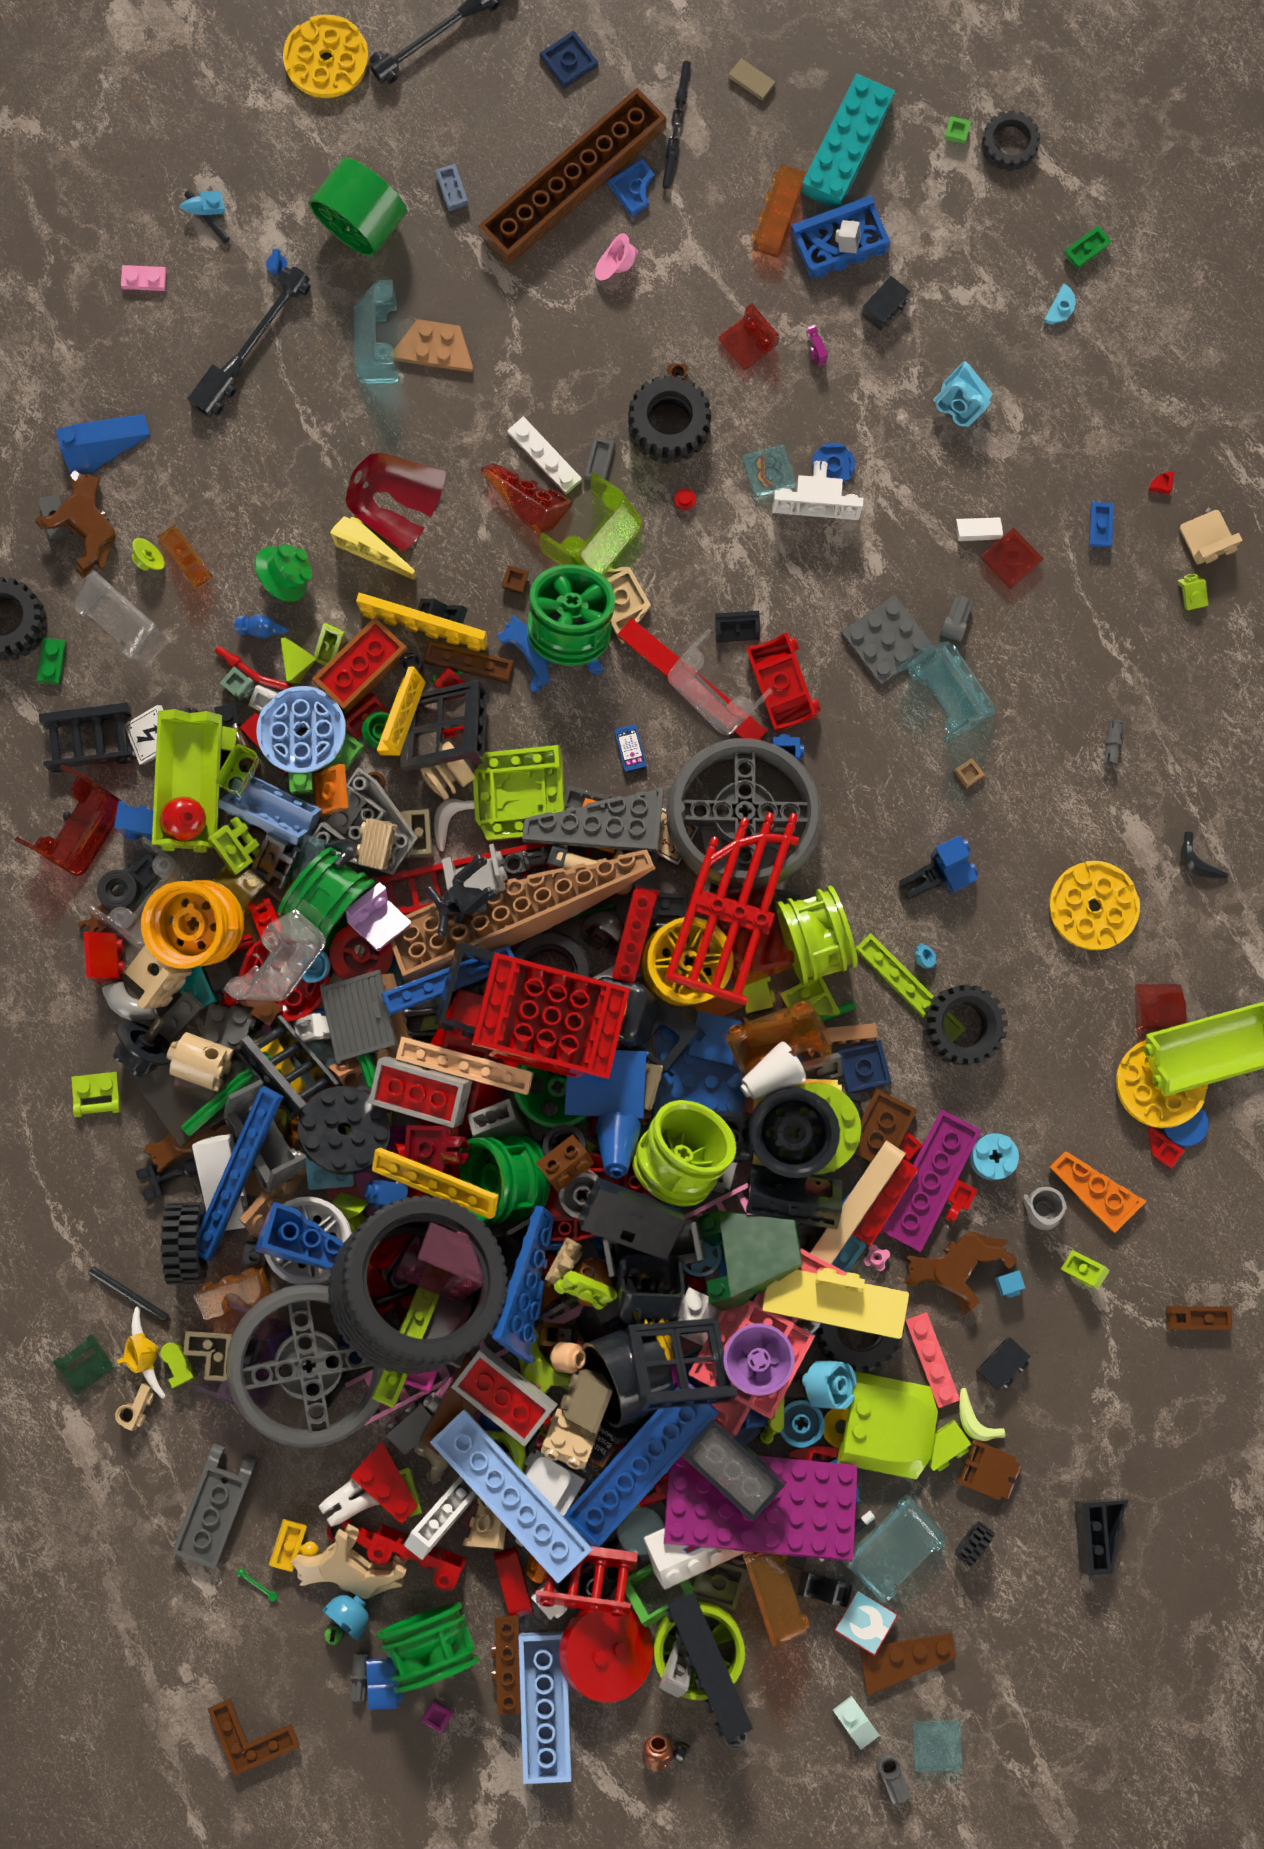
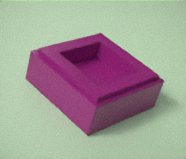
M433 1700L421 1722L441 1734L454 1712Z

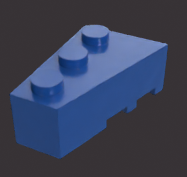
M119 801L114 827L127 840L138 841V838L147 839L146 842L152 843L153 810L147 809V806L140 805L139 808L126 806V802Z

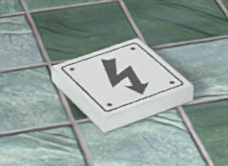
M156 705L125 724V729L140 765H145L156 758L158 711H163L162 705Z

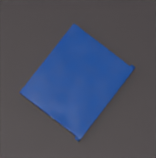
M616 1050L609 1079L583 1074L579 1078L567 1076L565 1115L600 1117L605 1113L617 1111L623 1116L628 1117L629 1113L636 1118L643 1119L646 1056H648L649 1052Z

